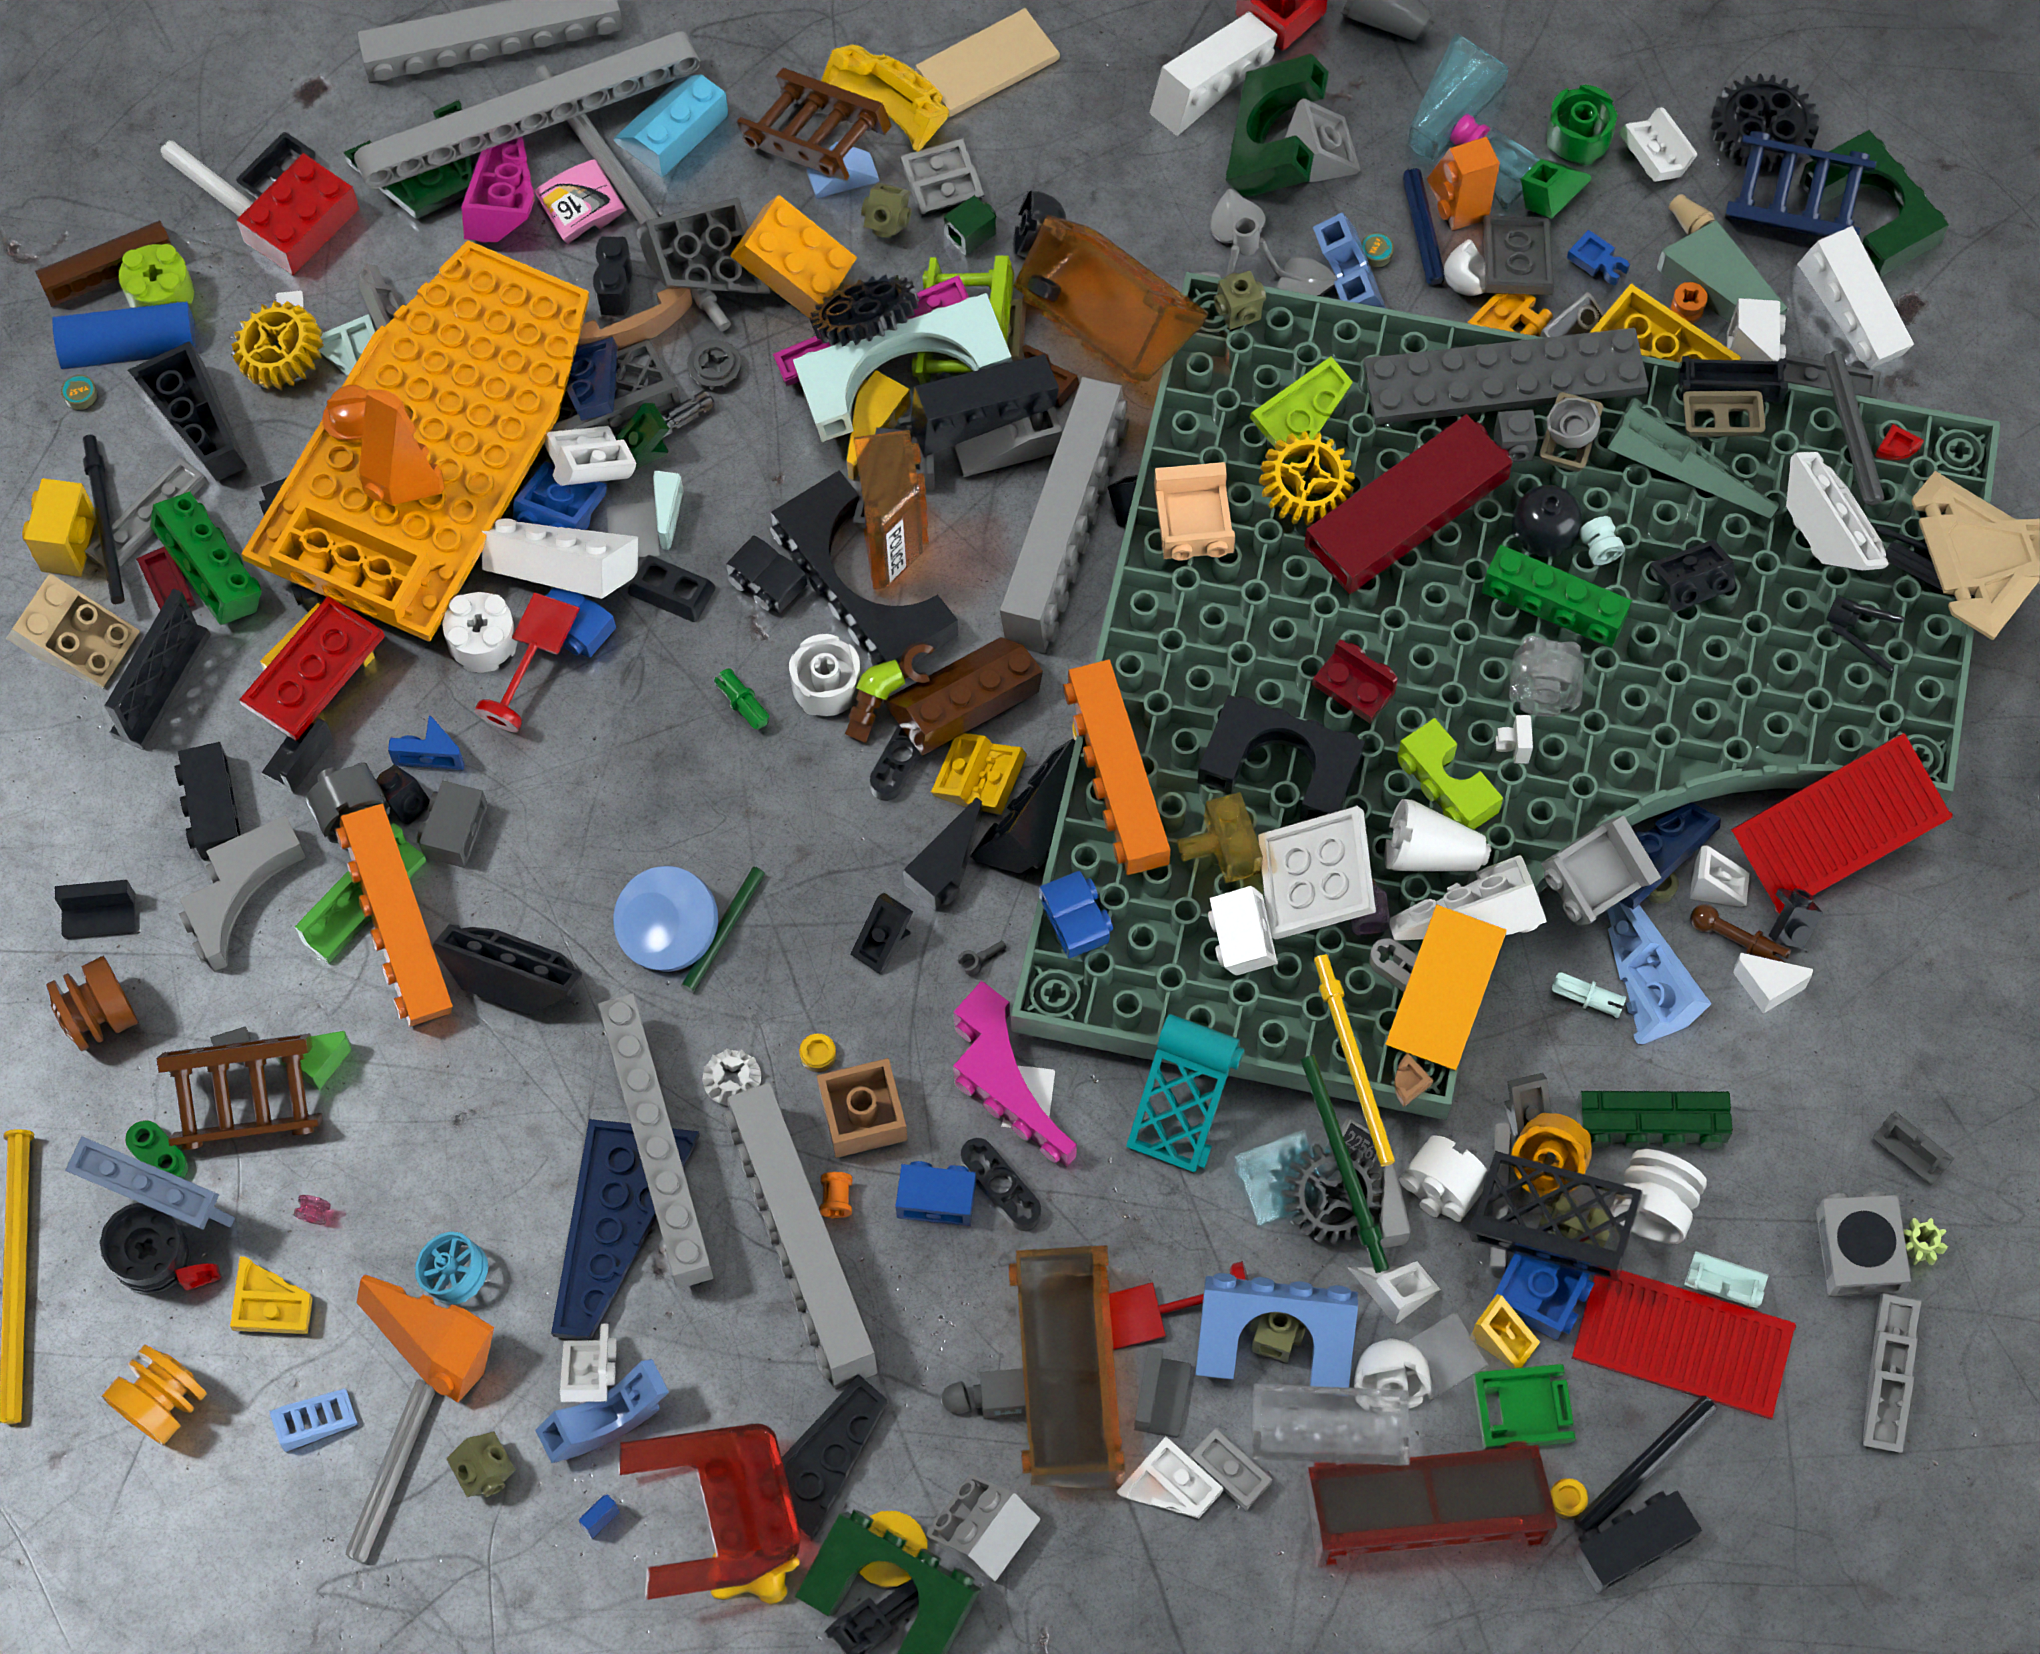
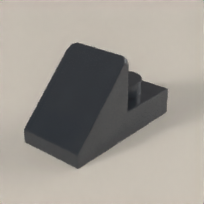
M886 893L879 895L850 955L877 973L883 972L909 938L911 932L906 929V926L914 911Z

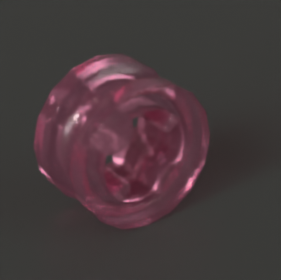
M299 1195L297 1202L300 1204V1207L294 1209L293 1215L308 1223L325 1224L327 1217L324 1213L330 1210L331 1204L315 1196Z

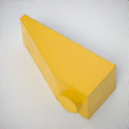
M877 370L869 379H865L856 392L852 423L854 431L851 432L847 456L848 478L853 481L868 463L876 428L894 429L898 424V419L903 417L911 407L910 389Z

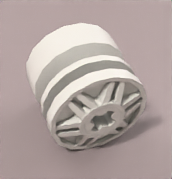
M1639 1149L1635 1151L1630 1159V1167L1624 1173L1627 1184H1623L1643 1191L1632 1232L1655 1242L1679 1244L1684 1241L1693 1220L1690 1210L1699 1205L1700 1195L1704 1192L1707 1185L1706 1178L1700 1170L1677 1156L1652 1149ZM1616 1195L1610 1207L1612 1215L1616 1217L1629 1210L1632 1198ZM1625 1220L1619 1223V1224L1622 1225L1623 1227H1624Z

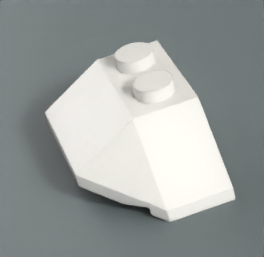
M1818 452L1795 453L1790 461L1786 508L1793 517V523L1810 544L1813 555L1823 564L1857 570L1884 569L1889 565L1888 560L1885 558L1886 552L1882 540L1845 483L1833 469L1823 463L1824 460Z

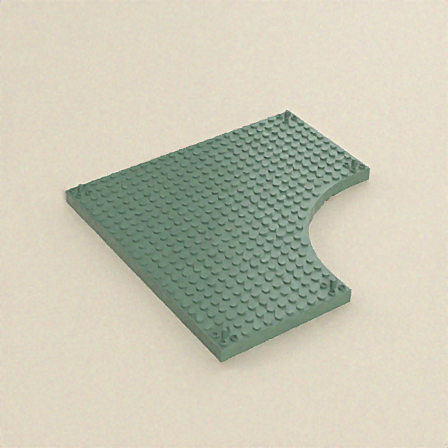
M1186 272L1094 663L1109 659L1111 661L1171 850L1170 863L1166 866L1127 875L1124 863L1117 864L1113 851V843L1117 842L1114 831L1108 832L1105 827L1102 812L1107 809L1104 799H1097L1093 787V779L1097 778L1094 767L1088 768L1084 759L1083 747L1087 746L1084 735L1077 736L1042 885L1081 871L1085 880L1088 878L1092 879L1098 893V899L1094 901L1100 911L1104 909L1107 911L1113 925V930L1109 931L1108 944L1068 959L1039 897L1011 1013V1031L1154 1060L1163 1025L1168 1015L1173 1014L1240 1039L1239 1047L1245 1049L1238 1069L1231 1068L1228 1076L1311 1092L1300 1059L1314 1054L1328 1095L1360 1102L1329 1005L1323 1002L1319 986L1322 984L1314 958L1327 954L1335 979L1340 980L1345 994L1342 1000L1377 1106L1447 1120L1452 1103L1457 1070L1455 1071L1409 1054L1430 1076L1433 1083L1405 1107L1402 1106L1395 1092V1075L1399 1063L1408 1053L1386 1046L1385 1043L1404 992L1377 974L1369 963L1371 949L1378 940L1384 938L1394 940L1388 922L1389 918L1423 900L1433 899L1437 901L1448 892V887L1456 883L1464 887L1478 879L1476 872L1522 855L1538 895L1548 886L1544 877L1545 870L1541 863L1611 818L1624 815L1629 825L1633 826L1646 818L1684 804L1725 794L1775 788L1803 789L1903 732L1945 805L1947 804L1954 790L1974 629L1951 615L1948 604L1949 602L1957 601L1955 597L1950 594H1944L1942 590L1891 563L1884 569L1857 570L1821 563L1813 555L1810 544L1803 533L1795 526L1793 517L1786 508L1790 461L1795 453L1818 452L1824 460L1823 463L1833 469L1848 487L1875 531L1877 526H1882L1926 543L1918 521L1920 518L1927 517L1926 512L1914 510L1911 502L1912 498L1936 471L1990 504L2001 422L1855 395L1884 495V500L1881 503L1868 506L1863 502L1831 390L1788 383V390L1783 403L1763 402L1765 430L1759 436L1690 437L1686 433L1683 400H1679L1678 368L1680 363L1642 356L1649 386L1647 394L1594 400L1603 404L1600 428L1593 440L1586 465L1579 472L1546 464L1540 458L1541 447L1547 431V416L1555 404L1467 414L1474 422L1482 424L1488 436L1495 442L1494 429L1498 412L1533 410L1538 439L1533 461L1513 462L1507 481L1356 591L1349 594L1304 546L1306 529L1318 521L1315 516L1313 523L1309 526L1304 522V517H1300L1298 523L1293 524L1292 514L1287 513L1284 518H1280L1279 513L1282 509L1280 506L1270 509L1269 503L1273 497H1262V491L1266 486L1259 484V478L1264 474L1260 467L1263 461H1267L1265 457L1269 449L1275 450V448L1250 419L1251 413L1332 356L1353 383L1319 433L1322 435V443L1326 444L1329 439L1334 440L1332 447L1334 451L1344 448L1345 453L1341 460H1351L1352 465L1347 471L1354 473V479L1349 483L1353 486L1351 495L1346 496L1349 499L1465 415L1374 425L1363 369L1364 358L1544 337L1263 286L1266 293V301H1263L1261 320L1229 330L1223 315H1219L1214 303V296L1218 292V281L1223 278ZM1635 397L1642 402L1640 409L1655 418L1661 416L1667 421L1666 425L1680 434L1688 436L1729 467L1728 474L1742 483L1746 480L1754 485L1753 489L1771 501H1776L1779 507L1771 519L1607 449L1609 438L1632 399ZM1697 411L1694 413V421L1697 428L1715 427L1712 412ZM1731 411L1728 413L1731 427H1749V418L1745 411ZM1893 424L1924 440L1921 448L1914 455L1906 459L1886 460L1875 456ZM1556 444L1553 451V456L1574 461L1577 454L1576 448H1565L1560 444ZM1302 456L1298 464L1305 462L1307 456ZM1319 461L1320 468L1330 473L1325 465ZM1225 462L1227 473L1226 491L1231 526L1235 533L1234 553H1227L1222 557L1194 556L1183 561L1174 560L1173 558L1164 559L1154 489L1155 468ZM1309 467L1305 474H1303V480L1306 481L1304 490L1306 489L1308 483L1311 482L1309 481L1311 477L1308 476L1310 469ZM1284 484L1285 488L1295 496L1292 487ZM1541 485L1562 487L1570 492L1579 502L1582 508L1583 525L1598 517L1608 516L1611 518L1615 526L1614 534L1621 539L1625 552L1610 563L1594 565L1588 554L1589 546L1584 544L1579 536L1577 543L1572 548L1569 547L1562 551L1561 555L1555 557L1537 556L1527 552L1522 547L1523 543L1518 540L1517 536L1514 537L1511 523L1513 512L1519 499L1528 490ZM1323 492L1322 495L1313 493L1308 495L1306 501H1318L1326 498L1330 493ZM1877 533L1883 542L1885 552L1892 542H1897L1932 561L1929 552ZM1714 539L1734 561L1735 589L1677 612H1672L1668 606V593L1651 575L1650 563ZM1500 544L1632 600L1626 621L1613 648L1482 593L1486 572ZM1837 595L1864 606L1904 617V622L1893 623L1862 614L1855 629L1849 626L1847 628L1850 633L1892 665L1894 668L1892 672L1886 671L1844 637L1831 632L1834 624L1826 621ZM1339 639L1348 644L1353 643L1359 646L1367 657L1376 663H1383L1389 666L1398 677L1395 694L1371 724L1312 685L1314 676L1332 656L1335 644ZM1228 694L1234 697H1248L1254 700L1256 704L1269 709H1283L1291 716L1304 721H1318L1325 728L1337 732H1350L1360 740L1365 741L1362 759L1342 810L1358 806L1364 811L1376 910L1372 914L1277 940L1272 938L1278 964L1237 976L1225 967H1222L1218 961L1216 946L1220 945L1217 932L1213 931L1208 917V912L1212 910L1210 898L1252 886L1263 895L1265 904L1258 834L1305 821L1300 819L1301 806L1313 777V769L1307 757L1298 749L1286 744L1273 743L1257 748L1247 757L1231 795L1198 784V769ZM1516 715H1531L1533 750L1529 763H1514L1513 750L1508 752L1496 751L1495 737L1498 736V728H1513ZM1433 718H1436L1457 743L1454 760L1443 767L1444 771L1450 777L1458 780L1468 779L1481 771L1503 797L1500 812L1474 830L1486 837V844L1491 846L1487 864L1485 866L1481 865L1477 871H1394L1385 867L1386 839L1392 840L1394 828H1389L1400 800H1414L1443 815V809L1437 802L1430 801L1424 795L1420 787L1421 783L1415 776L1407 774L1402 769L1397 756L1400 741ZM1423 939L1398 940L1397 942L1418 955ZM1388 951L1386 954L1380 953V961L1382 963H1385L1387 960L1393 961V953L1391 951ZM1164 1059L1162 1060V1062L1177 1065Z

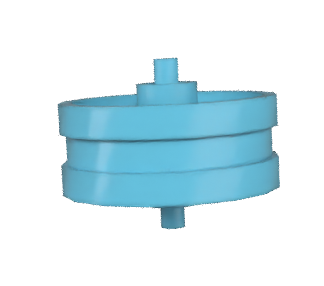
M452 1231L439 1234L427 1242L419 1253L415 1264V1277L419 1286L441 1303L449 1305L466 1302L476 1295L483 1286L488 1273V1259L484 1250L462 1233ZM461 1246H469L466 1251L459 1255ZM471 1260L469 1267H465L464 1264ZM440 1277L435 1287H433V1279ZM451 1281L452 1287L450 1289L445 1290L448 1283Z

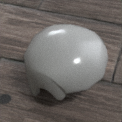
M1565 398L1553 406L1547 416V428L1550 436L1556 443L1565 448H1581L1591 443L1597 436L1600 428V416L1593 402H1587L1581 398Z

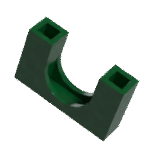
M1312 53L1246 72L1228 169L1226 171V181L1243 198L1310 180L1314 153L1297 135L1265 143V138L1275 120L1289 109L1297 107L1301 99L1304 98L1310 102L1324 99L1329 71Z
M1870 130L1828 151L1849 156L1850 151L1869 154V160L1877 161L1876 166L1872 172L1863 170L1859 188H1869L1884 194L1892 201L1897 210L1898 217L1864 236L1862 242L1879 277L1943 242L1949 227L1945 215L1941 211L1936 210L1927 199L1924 190L1916 186L1907 175L1904 166L1895 161L1887 151L1884 142L1877 139ZM1816 160L1805 164L1799 181L1808 194L1811 188ZM1830 163L1820 205L1844 193L1850 167Z
M854 1509L852 1513L848 1511L839 1513L795 1597L826 1616L834 1615L839 1610L856 1576L865 1566L876 1561L893 1563L904 1569L911 1576L919 1595L917 1616L897 1654H947L981 1591V1588L973 1584L975 1578L961 1569L954 1568L951 1572L939 1565L941 1558L926 1549L921 1548L919 1552L905 1545L907 1538L891 1529H887L884 1533L872 1526L874 1520L861 1511Z

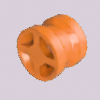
M1685 282L1675 289L1670 310L1691 324L1698 322L1702 318L1704 307L1706 306L1708 298L1706 290L1694 282Z

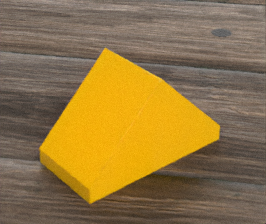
M1498 1294L1475 1323L1470 1336L1472 1341L1512 1369L1522 1368L1540 1343L1503 1296Z

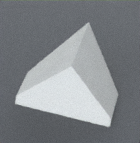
M1417 1261L1406 1266H1389L1390 1269L1380 1273H1375L1374 1267H1348L1394 1325L1441 1290Z

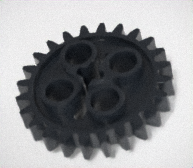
M1758 74L1757 80L1754 82L1746 75L1743 85L1734 80L1731 89L1724 87L1722 95L1716 98L1711 114V119L1713 120L1710 127L1711 130L1716 131L1713 139L1714 141H1722L1721 151L1731 150L1730 160L1738 156L1741 157V166L1743 167L1747 164L1751 147L1741 146L1743 135L1750 136L1751 131L1765 133L1766 128H1768L1767 134L1771 135L1770 140L1812 148L1819 130V126H1817L1819 115L1813 114L1816 107L1815 103L1807 104L1809 94L1798 95L1800 86L1795 85L1790 89L1787 87V78L1780 84L1776 83V77L1773 74L1769 81H1764L1762 74ZM1761 99H1762V100L1764 101V103H1765L1764 117L1761 116L1762 111H1763V104H1762ZM1764 150L1761 164H1765L1768 171L1772 170L1774 163H1777L1781 168L1784 154Z
M883 275L879 280H875L874 276H872L867 282H863L860 279L854 285L846 284L843 291L834 290L833 297H824V303L817 304L815 306L816 311L811 312L812 318L810 322L817 340L821 339L823 344L830 342V345L834 346L841 342V345L845 346L850 341H854V344L858 345L862 339L866 338L870 342L874 336H885L886 330H897L896 324L907 323L906 317L914 316V310L919 308L917 303L919 298L913 282H908L907 277L899 279L898 275H895L888 279L887 275Z

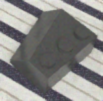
M739 197L646 220L636 231L646 263L665 287L761 294L770 293L769 287L730 257L749 229Z

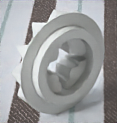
M726 1048L722 1053L713 1054L711 1060L704 1066L702 1080L704 1089L715 1102L729 1106L727 1097L760 1086L761 1070L755 1058L746 1054L742 1049L736 1051ZM723 1067L732 1072L741 1069L738 1073L741 1086L732 1080L722 1083L726 1078Z

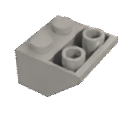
M970 1474L957 1488L956 1494L945 1509L937 1515L925 1536L973 1572L996 1581L1038 1524L1040 1518L1013 1491Z

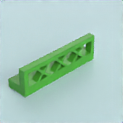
M393 823L391 828L408 878L410 879L427 860L423 853L406 841L402 829ZM349 871L340 878L295 926L302 943L328 964L372 919L371 916L365 917L362 912L358 897L362 896L363 892L359 882H352Z

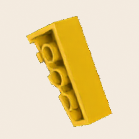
M1632 283L1590 331L1592 333L1635 328L1642 356L1679 363L1682 356H1689V359L1741 360L1742 358Z

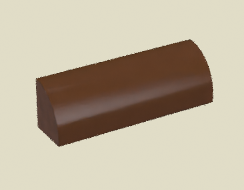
M159 220L35 272L51 307L119 280V270L123 262L122 258L127 251L152 244H172Z

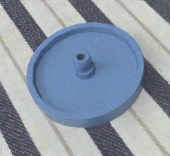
M673 866L650 868L635 876L620 893L614 909V931L620 947L634 962L655 971H677L695 963L706 953L712 944L718 926L717 904L708 886L689 871Z

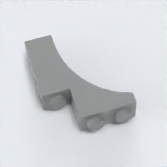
M286 815L207 850L206 852L211 860V864L205 867L213 884L180 898L185 910L179 913L181 921L187 933L194 931L199 940L192 944L201 963L208 960L214 972L228 966L227 950L230 933L239 912L250 896L263 883L281 870L306 859Z

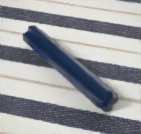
M1418 168L1407 169L1404 171L1403 181L1426 281L1429 285H1440L1444 282L1445 278L1444 268L1422 174Z

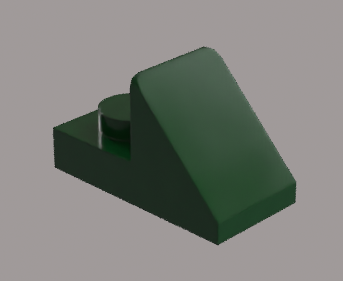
M644 403L615 439L625 440L637 463L635 470L668 454L669 451L662 438L670 429L655 404Z

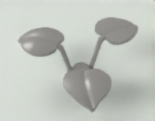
M1231 188L1225 192L1214 209L1210 226L1212 235L1218 241L1234 243L1231 247L1232 254L1227 275L1234 273L1239 253L1248 256L1254 254L1258 248H1261L1275 274L1281 277L1278 281V289L1322 296L1335 286L1334 281L1337 280L1335 274L1328 267L1311 258H1290L1285 262L1284 270L1280 269L1266 246V239L1260 238V233L1266 222L1263 210L1255 203L1241 197ZM1207 271L1198 273L1202 275L1222 278L1218 273Z

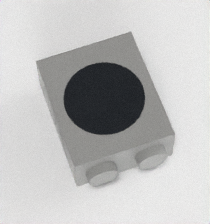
M1873 1191L1865 1193L1863 1197H1849L1846 1193H1835L1826 1196V1199H1823L1816 1209L1828 1297L1903 1293L1911 1283L1898 1195L1886 1196V1193L1883 1191Z

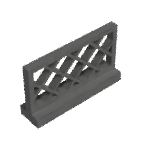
M647 339L617 351L616 368H618V371L616 373L615 392L618 388L630 391L631 393L614 399L613 413L581 421L575 407L571 409L561 406L559 415L567 416L568 419L556 423L551 432L609 426L613 435L621 432L644 403H654L661 415L667 414L669 410L681 404L677 385L674 379L668 375L651 341ZM646 352L648 353L649 359L645 366L631 363L634 357ZM626 371L640 374L636 384L622 381ZM648 376L662 379V381L648 387L643 386ZM565 390L564 396L570 397L567 390Z

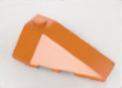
M372 389L366 394L359 468L364 493L375 501L380 502L383 500L391 505L441 494L445 489L442 472L437 464H430L426 456L429 450L426 445L419 443L413 437L416 429L402 405Z
M364 1275L360 1279L356 1303L428 1385L432 1386L439 1394L446 1395L458 1403L485 1373L494 1327L462 1307L452 1304L447 1309L435 1305L433 1297L424 1294L419 1299L407 1295L402 1287L368 1275Z

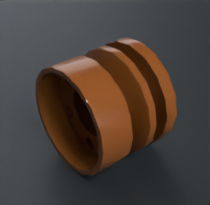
M104 956L81 966L86 983L80 986L69 973L63 975L69 989L64 994L55 980L46 984L50 994V1006L62 1030L77 1045L81 1052L90 1048L84 1034L85 1031L90 1030L97 1043H100L104 1040L99 1024L106 1021L110 1028L118 1034L139 1023L119 981Z

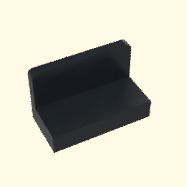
M319 718L315 724L311 723L297 741L287 736L263 769V777L294 794L333 739L327 722Z
M128 880L55 886V901L62 910L61 935L64 939L131 934L135 932V892Z

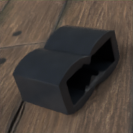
M601 236L596 245L595 254L598 267L593 276V287L598 310L601 315L624 316L630 306L628 285L633 274L628 242L625 237Z
M755 535L726 563L730 583L740 591L746 589L755 594V601L765 610L773 609L781 613L808 585L806 574L800 567L779 554L768 543Z

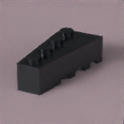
M190 341L128 370L143 392L216 482L247 468L205 364Z

